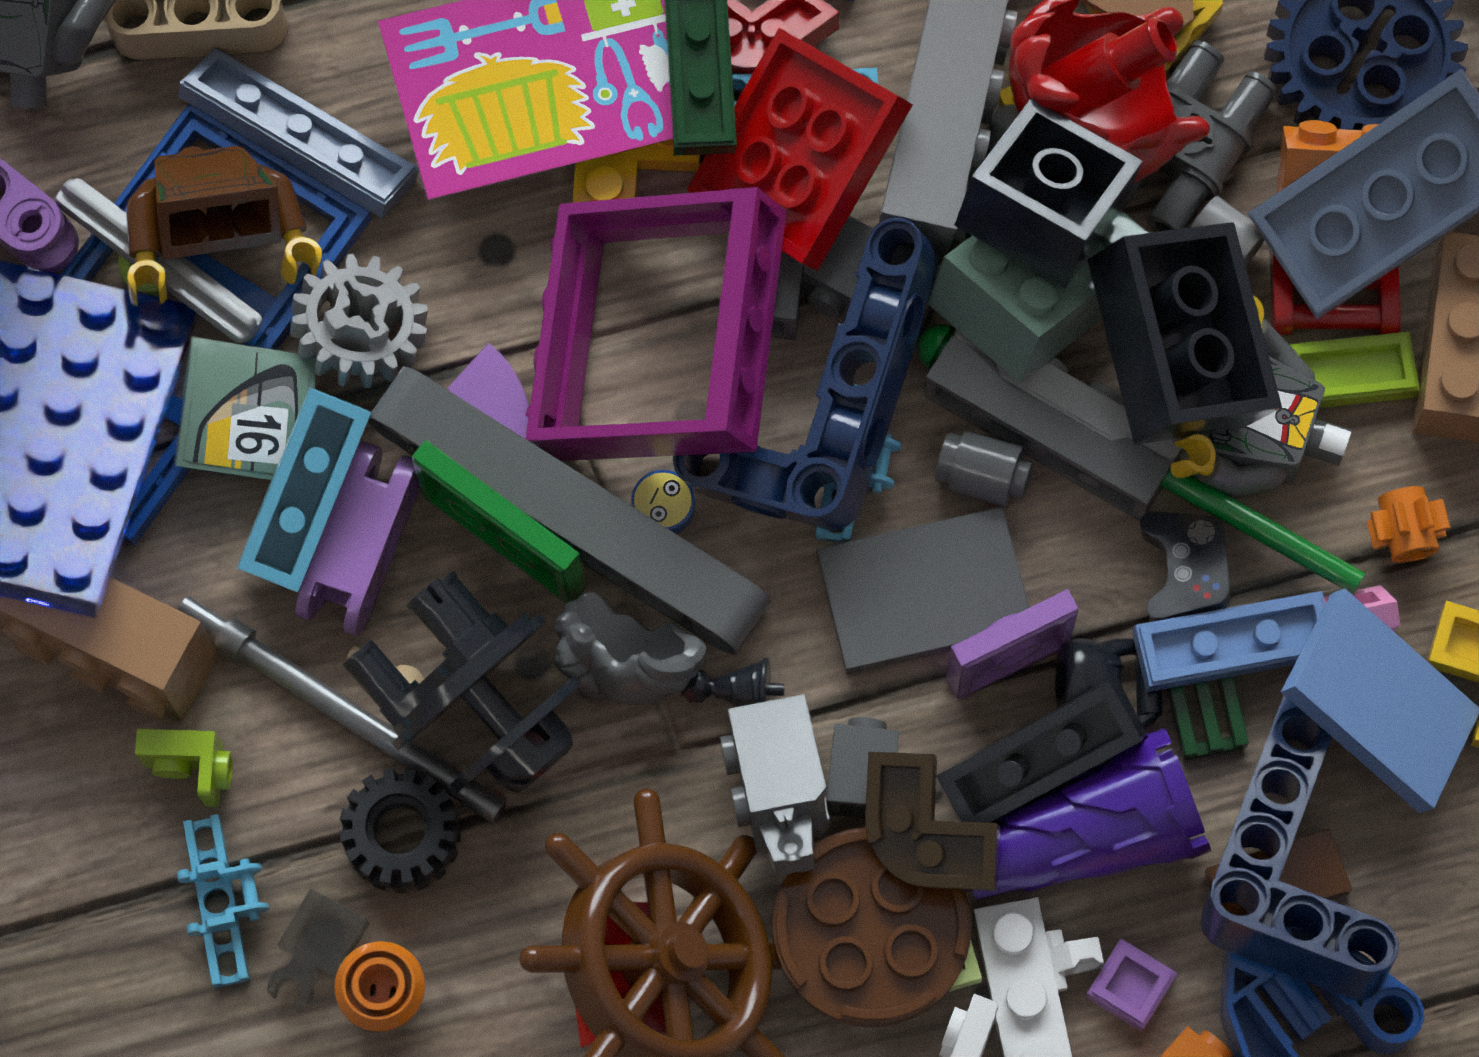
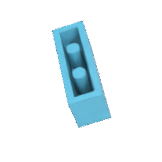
M309 387L238 561V569L295 592L299 591L370 417V411Z

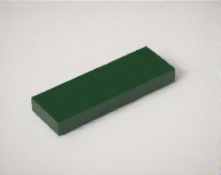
M664 0L673 156L736 153L737 140L727 0Z

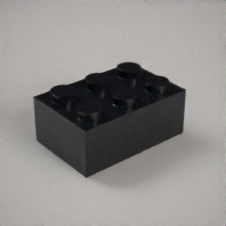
M1234 222L1123 236L1087 259L1134 445L1188 437L1195 434L1202 435L1241 429L1282 408Z

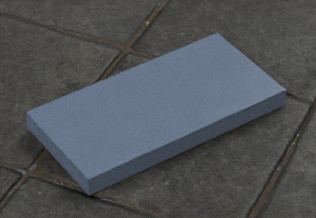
M1458 70L1247 213L1316 319L1323 317L1479 213L1478 91L1464 70Z

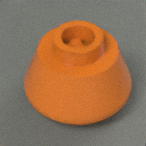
M384 941L367 943L353 950L341 963L335 978V997L342 1013L354 1025L373 1032L390 1031L407 1023L419 1010L425 994L424 973L417 959L404 947ZM376 987L375 995L372 996L373 989ZM396 988L395 995L390 999L391 989Z

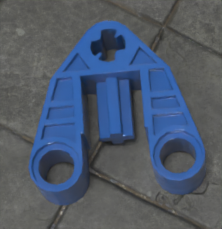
M1294 926L1285 928L1292 937L1298 940H1313L1309 933L1302 928ZM1226 950L1223 951L1220 1021L1234 1057H1299L1292 1047L1294 1043L1257 993L1263 990L1300 1041L1317 1032L1322 1026L1331 1021L1332 1017L1304 980ZM1359 951L1349 952L1354 960L1361 964H1376ZM1390 974L1378 993L1364 999L1349 998L1315 985L1338 1017L1342 1015L1360 1041L1372 1051L1380 1054L1398 1052L1404 1049L1421 1030L1424 1021V1007L1419 997ZM1384 1004L1396 1007L1405 1018L1406 1027L1404 1032L1400 1034L1383 1032L1374 1020V1008Z

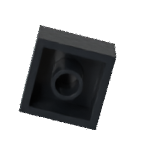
M1031 98L973 174L954 226L1066 289L1122 211L1142 160L1057 112L1041 106Z

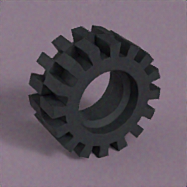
M394 768L383 770L384 777L375 780L371 774L362 780L365 786L359 792L353 789L347 797L350 804L347 809L342 808L340 815L342 830L339 831L341 843L356 872L364 880L366 878L370 880L374 887L383 891L385 887H390L394 889L395 893H407L408 887L416 886L417 890L420 891L429 887L427 884L428 880L436 877L439 881L447 873L445 866L449 861L454 863L458 854L456 845L457 842H461L459 818L446 790H442L438 786L437 781L429 775L425 778L420 777L417 770L405 768V774H396ZM400 807L418 812L425 821L426 829L424 838L417 848L405 854H393L379 846L375 835L376 826L386 812Z

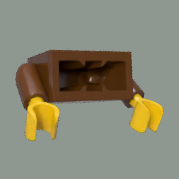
M190 146L184 148L178 154L160 156L154 160L155 178L145 180L127 203L126 220L129 256L136 258V263L128 271L127 280L129 296L135 306H138L137 289L146 283L158 286L160 304H163L167 299L166 274L164 268L155 262V257L160 254L162 259L165 260L280 243L281 239H284L286 248L280 268L283 279L289 284L295 283L297 276L296 261L307 264L311 270V275L317 276L322 258L321 247L314 240L303 237L302 233L307 229L291 181L286 175L258 164L243 147L230 146L204 150L200 147Z

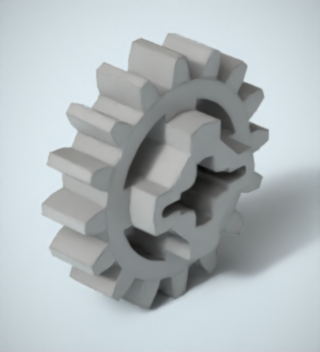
M347 254L345 268L338 270L332 262L326 260L322 262L321 279L310 274L305 275L302 293L294 294L291 313L295 316L291 319L290 334L291 337L301 338L298 347V355L301 359L314 355L317 356L315 374L321 376L332 368L338 371V385L345 386L351 375H359L364 388H371L374 373L380 372L385 379L392 382L397 374V362L409 368L414 365L416 348H423L427 328L423 325L426 324L428 308L425 304L417 303L420 291L417 283L402 287L403 269L397 266L386 274L380 271V257L373 256L367 267H359L354 254ZM328 301L330 310L325 312L324 320L318 323L317 314L322 305ZM399 319L400 331L390 341L388 338L389 331L393 329L394 321Z

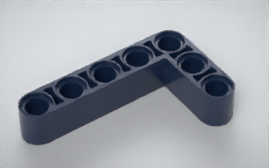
M1283 695L1206 899L1200 922L1203 934L1217 947L1349 998H1370L1381 990L1398 956L1399 942L1396 933L1387 923L1376 917L1279 881L1332 736ZM1285 740L1300 741L1307 746L1308 750L1294 749ZM1264 794H1279L1289 804H1275L1268 800ZM1243 848H1258L1265 852L1270 859H1254L1247 855ZM1229 902L1239 904L1246 909L1249 915H1232L1221 904ZM1292 926L1302 928L1309 933L1313 940H1298L1292 937L1285 928ZM1355 950L1365 952L1373 958L1376 964H1361L1354 960L1349 952Z

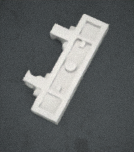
M1038 897L974 909L973 918L990 1000L999 1003L995 1024L1002 1057H1072L1059 992L1067 991L1068 987L1065 976L1102 969L1104 961L1099 938L1092 937L1064 943L1061 929L1045 932Z

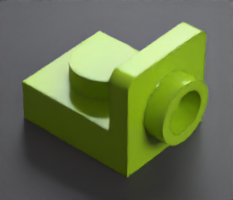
M137 729L135 755L145 768H152L154 776L172 779L191 777V769H199L198 797L206 807H219L221 789L230 790L233 755L232 751H224V744L215 731Z

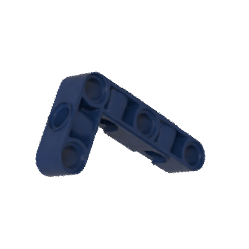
M904 218L884 220L872 230L867 240L858 271L854 274L858 281L844 324H838L818 386L816 397L820 400L805 446L800 445L798 451L792 449L789 454L766 449L758 445L756 452L721 453L716 470L704 477L700 476V464L708 454L673 456L672 461L675 472L683 481L710 498L732 503L761 515L777 519L786 518L826 530L842 529L850 525L857 518L862 508L875 464L879 459L921 329L926 303L938 269L939 257L935 246L913 222ZM908 242L915 243L914 252L910 259L900 265L891 264L892 255L899 246ZM868 362H875L876 370L873 378L865 385L854 386L853 379L857 369ZM836 483L837 492L833 502L827 507L816 509L814 503L818 490L825 484Z

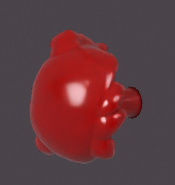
M1043 0L1018 24L1011 36L1009 81L1018 115L1032 98L1041 106L1057 112L1142 160V164L1133 184L1156 172L1187 145L1200 141L1208 135L1210 125L1204 118L1200 116L1183 118L1175 116L1174 107L1167 88L1164 64L1168 61L1172 63L1176 60L1177 44L1174 35L1180 31L1184 24L1183 15L1176 8L1163 7L1143 15L1126 12L1080 14L1074 12L1079 4V0Z

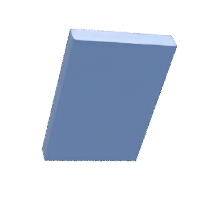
M1345 588L1330 594L1281 690L1282 694L1418 813L1435 808L1479 715V707Z

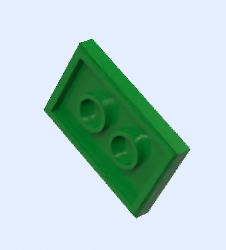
M425 440L413 454L412 460L424 499L565 604L577 600L586 589L579 552L429 441Z

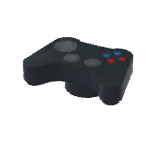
M1148 512L1144 514L1140 519L1142 537L1145 541L1165 553L1168 568L1167 583L1147 603L1146 609L1149 622L1225 609L1230 602L1231 595L1226 539L1222 522L1218 518L1209 515Z

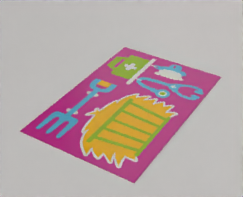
M461 0L378 21L428 200L672 139L664 0Z

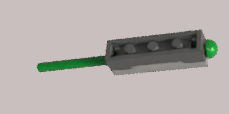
M936 324L927 328L921 334L917 343V353L921 363L930 370L926 376L925 398L996 439L1024 446V455L1136 520L1140 521L1142 516L1149 512L1161 490L1165 488L1342 589L1345 588L1352 595H1354L1365 576V572L1228 495L1201 482L1196 477L1176 478L1171 473V464L1180 461L1183 448L1176 447L1174 443L1181 438L1134 445L1121 397L1102 384L1092 382L1088 386L1067 374V367L1057 358L1053 357L1027 379L1019 383L959 330L954 329V327L947 324Z

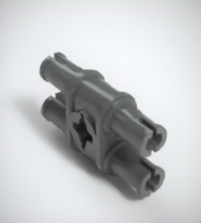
M1199 40L1193 43L1167 81V88L1174 107L1175 116L1182 118L1200 116L1209 123L1210 130L1206 137L1187 145L1181 152L1174 155L1170 161L1159 168V170L1174 178V181L1148 218V224L1155 232L1186 228L1205 200H1212L1223 191L1222 182L1241 154H1247L1252 148L1253 134L1251 131L1277 93L1276 86L1268 78L1257 72L1248 71L1221 112L1214 111L1200 103L1199 99L1224 64V57L1216 48ZM1145 178L1132 185L1123 209L1126 208Z

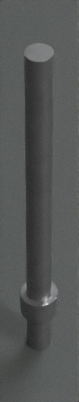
M187 596L177 608L178 611L202 622L218 653L234 663H238L240 660L244 661L409 769L417 770L420 777L425 778L429 775L437 781L438 786L442 790H446L448 795L486 820L495 823L504 811L507 801L474 780L456 793L450 784L462 772L413 740L398 751L392 744L398 737L393 727L255 638L257 632L237 618L233 617L228 621L191 596Z

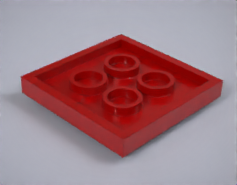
M778 28L734 106L737 140L736 153L707 154L687 191L695 193L758 187L787 211L782 251L800 263L818 271L913 104L783 29Z

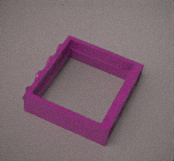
M758 187L559 204L555 237L551 238L550 244L552 258L548 285L542 296L544 313L540 341L533 358L535 376L531 404L525 414L528 417L525 439L560 461L756 452L787 211ZM729 233L705 419L578 426L604 243Z

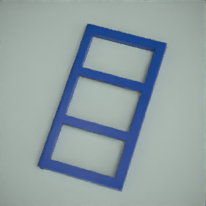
M189 103L114 202L116 206L126 213L130 197L145 180L155 178L154 160L160 156L178 154L184 148L192 146L196 139H199L213 149L230 146L243 147L258 164L286 175L293 185L297 200L332 222L317 242L322 251V258L316 276L321 279L322 262L329 260L338 267L372 220L369 210ZM92 233L0 355V403L42 346L47 343L179 427L183 406L182 399L61 323L62 319L114 251ZM207 254L185 257L261 315L263 322L260 329L250 342L243 345L275 350L279 348L290 333L291 319L295 316L291 313L294 294L302 293L303 278L306 274L311 275V270L304 262L297 270L295 283H287L279 296L275 298ZM0 427V461L132 546L137 544L191 469L174 465L177 435L124 507Z

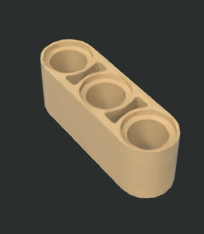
M116 0L104 18L115 48L125 57L137 60L207 56L214 48L221 50L227 55L261 53L272 50L280 45L286 37L288 29L281 0ZM263 8L270 10L268 15L261 20L247 21L244 19L246 14L253 9ZM205 12L209 14L199 24L187 25L183 23L185 18L192 13ZM138 15L147 17L146 21L137 28L127 29L121 27L130 17Z

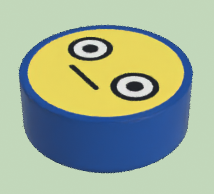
M670 470L652 471L643 476L633 489L631 496L632 507L670 531L678 534L690 524L695 513L694 492L691 485L683 481L676 472Z

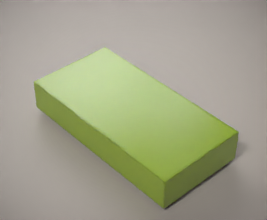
M1410 332L1290 344L1315 373V380L1325 387L1319 408L1417 398L1420 391Z

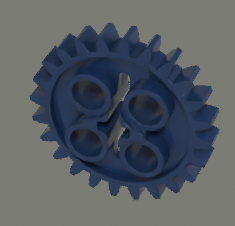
M1279 0L1275 11L1279 19H1270L1266 34L1267 37L1274 41L1267 43L1264 52V60L1276 63L1270 67L1268 79L1273 84L1286 83L1280 90L1277 102L1279 105L1298 102L1299 106L1293 120L1296 124L1304 122L1311 116L1316 120L1334 124L1337 129L1362 130L1366 125L1382 123L1458 70L1462 69L1466 72V68L1458 63L1464 61L1468 51V44L1455 41L1462 33L1464 22L1462 20L1445 21L1450 15L1454 4L1453 0H1441L1438 2L1433 0ZM1347 6L1359 8L1367 18L1362 20L1349 19L1341 13L1340 8ZM1387 9L1392 10L1394 16L1381 32L1376 49L1372 50L1365 59L1351 89L1345 95L1339 94L1337 89L1348 76L1355 55L1364 49L1383 11ZM1398 35L1411 36L1419 42L1421 47L1417 49L1404 48L1396 42L1394 37ZM1315 55L1328 56L1336 62L1338 67L1334 69L1318 68L1312 63L1310 57ZM1369 84L1383 85L1391 92L1392 96L1384 99L1373 97L1366 91L1364 86Z

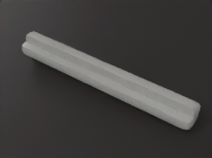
M82 179L67 180L55 198V203L60 210L131 264H135L136 258L129 256L126 213ZM161 254L155 257V262L164 268L168 292L235 343H248L254 338L263 322L258 312L185 257L165 260L162 259Z

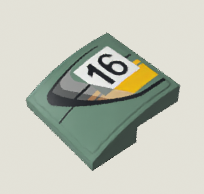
M191 336L181 398L183 406L174 465L272 480L309 387L315 389L316 374L314 372L317 356L301 359L298 353Z

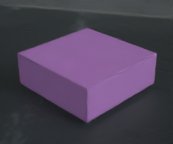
M1120 939L1085 998L1142 1032L1175 979L1177 972L1123 939Z

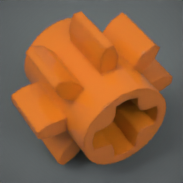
M1421 486L1395 489L1378 497L1380 510L1372 511L1370 513L1371 519L1366 521L1374 550L1389 547L1392 561L1397 563L1424 559L1436 554L1440 550L1437 538L1446 537L1445 530L1451 528L1444 499L1428 502L1425 488Z

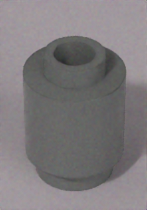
M965 431L962 436L949 432L939 455L935 481L947 484L949 492L1008 508L1013 496L1021 499L1025 497L1033 471V462L1024 460V446L970 431Z

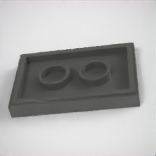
M1003 507L817 548V558L846 675L948 652L951 646L985 630L997 620L1011 614H1018L1029 608Z

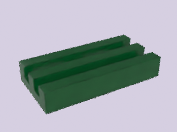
M1233 676L1217 679L1230 737L1221 738L1208 681L1194 684L1207 740L1199 743L1195 741L1183 686L1167 688L1183 761L1247 748L1249 741Z

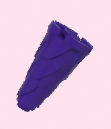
M1166 729L1146 734L1141 742L1060 784L1048 793L999 817V821L995 822L1000 824L998 891L972 890L976 900L1020 889H1025L1028 892L1074 879L1110 876L1157 863L1195 859L1211 852L1210 844L1205 835L1189 840L1191 837L1205 833V829L1177 755L1174 756L1172 749L1158 754L1156 750L1172 744Z

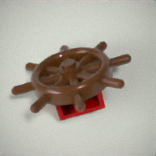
M646 788L638 791L634 797L639 847L619 854L597 866L567 835L554 833L547 838L545 842L546 853L578 885V888L573 894L565 918H563L561 945L528 946L522 950L519 961L521 967L529 973H564L570 995L575 1004L580 1047L589 1048L584 1057H729L738 1049H741L748 1057H785L757 1028L767 1008L772 983V970H781L776 957L774 944L769 943L761 916L749 894L738 882L757 854L753 837L749 835L738 836L719 863L692 848L668 844L665 839L660 798L654 790ZM644 878L647 902H632L621 889L632 879ZM672 884L682 888L694 897L678 922ZM711 919L715 922L724 944H707L702 936V932ZM729 970L727 997L703 974L705 971ZM688 997L715 1023L698 1040H694Z

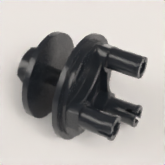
M453 571L443 580H440L439 577L436 578L406 605L446 649L442 653L445 660L421 683H418L416 680L409 683L373 640H370L343 663V666L379 706V711L394 727L393 730L398 737L392 744L398 751L462 698L498 739V742L459 775L450 786L458 793L486 769L499 785L519 793L547 772L572 748L573 741L568 727L553 709L580 686V683L572 677L523 719L487 676L547 621L541 614L531 619L525 613L508 626L497 612L490 615Z

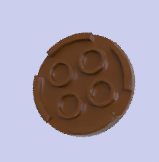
M866 827L842 831L814 845L815 869L806 872H793L787 875L777 894L772 920L773 944L778 963L788 983L816 1011L838 1022L853 1026H892L916 1018L928 1011L954 985L967 958L971 940V913L965 890L923 888L897 878L881 863L872 845L869 844Z

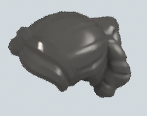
M592 592L581 595L578 600L566 603L563 606V611L556 618L554 625L560 639L554 654L555 664L568 679L574 677L580 683V686L577 688L580 694L591 700L608 698L618 704L637 706L657 702L673 693L685 690L690 679L697 674L700 666L705 661L706 646L703 641L687 633L675 623L664 622L657 629H647L633 616L613 612L607 599Z

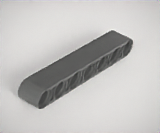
M402 367L370 414L368 419L369 425L384 438L412 456L425 440L429 441L579 552L581 563L723 652L731 655L738 653L771 602L770 597L747 578L414 369Z

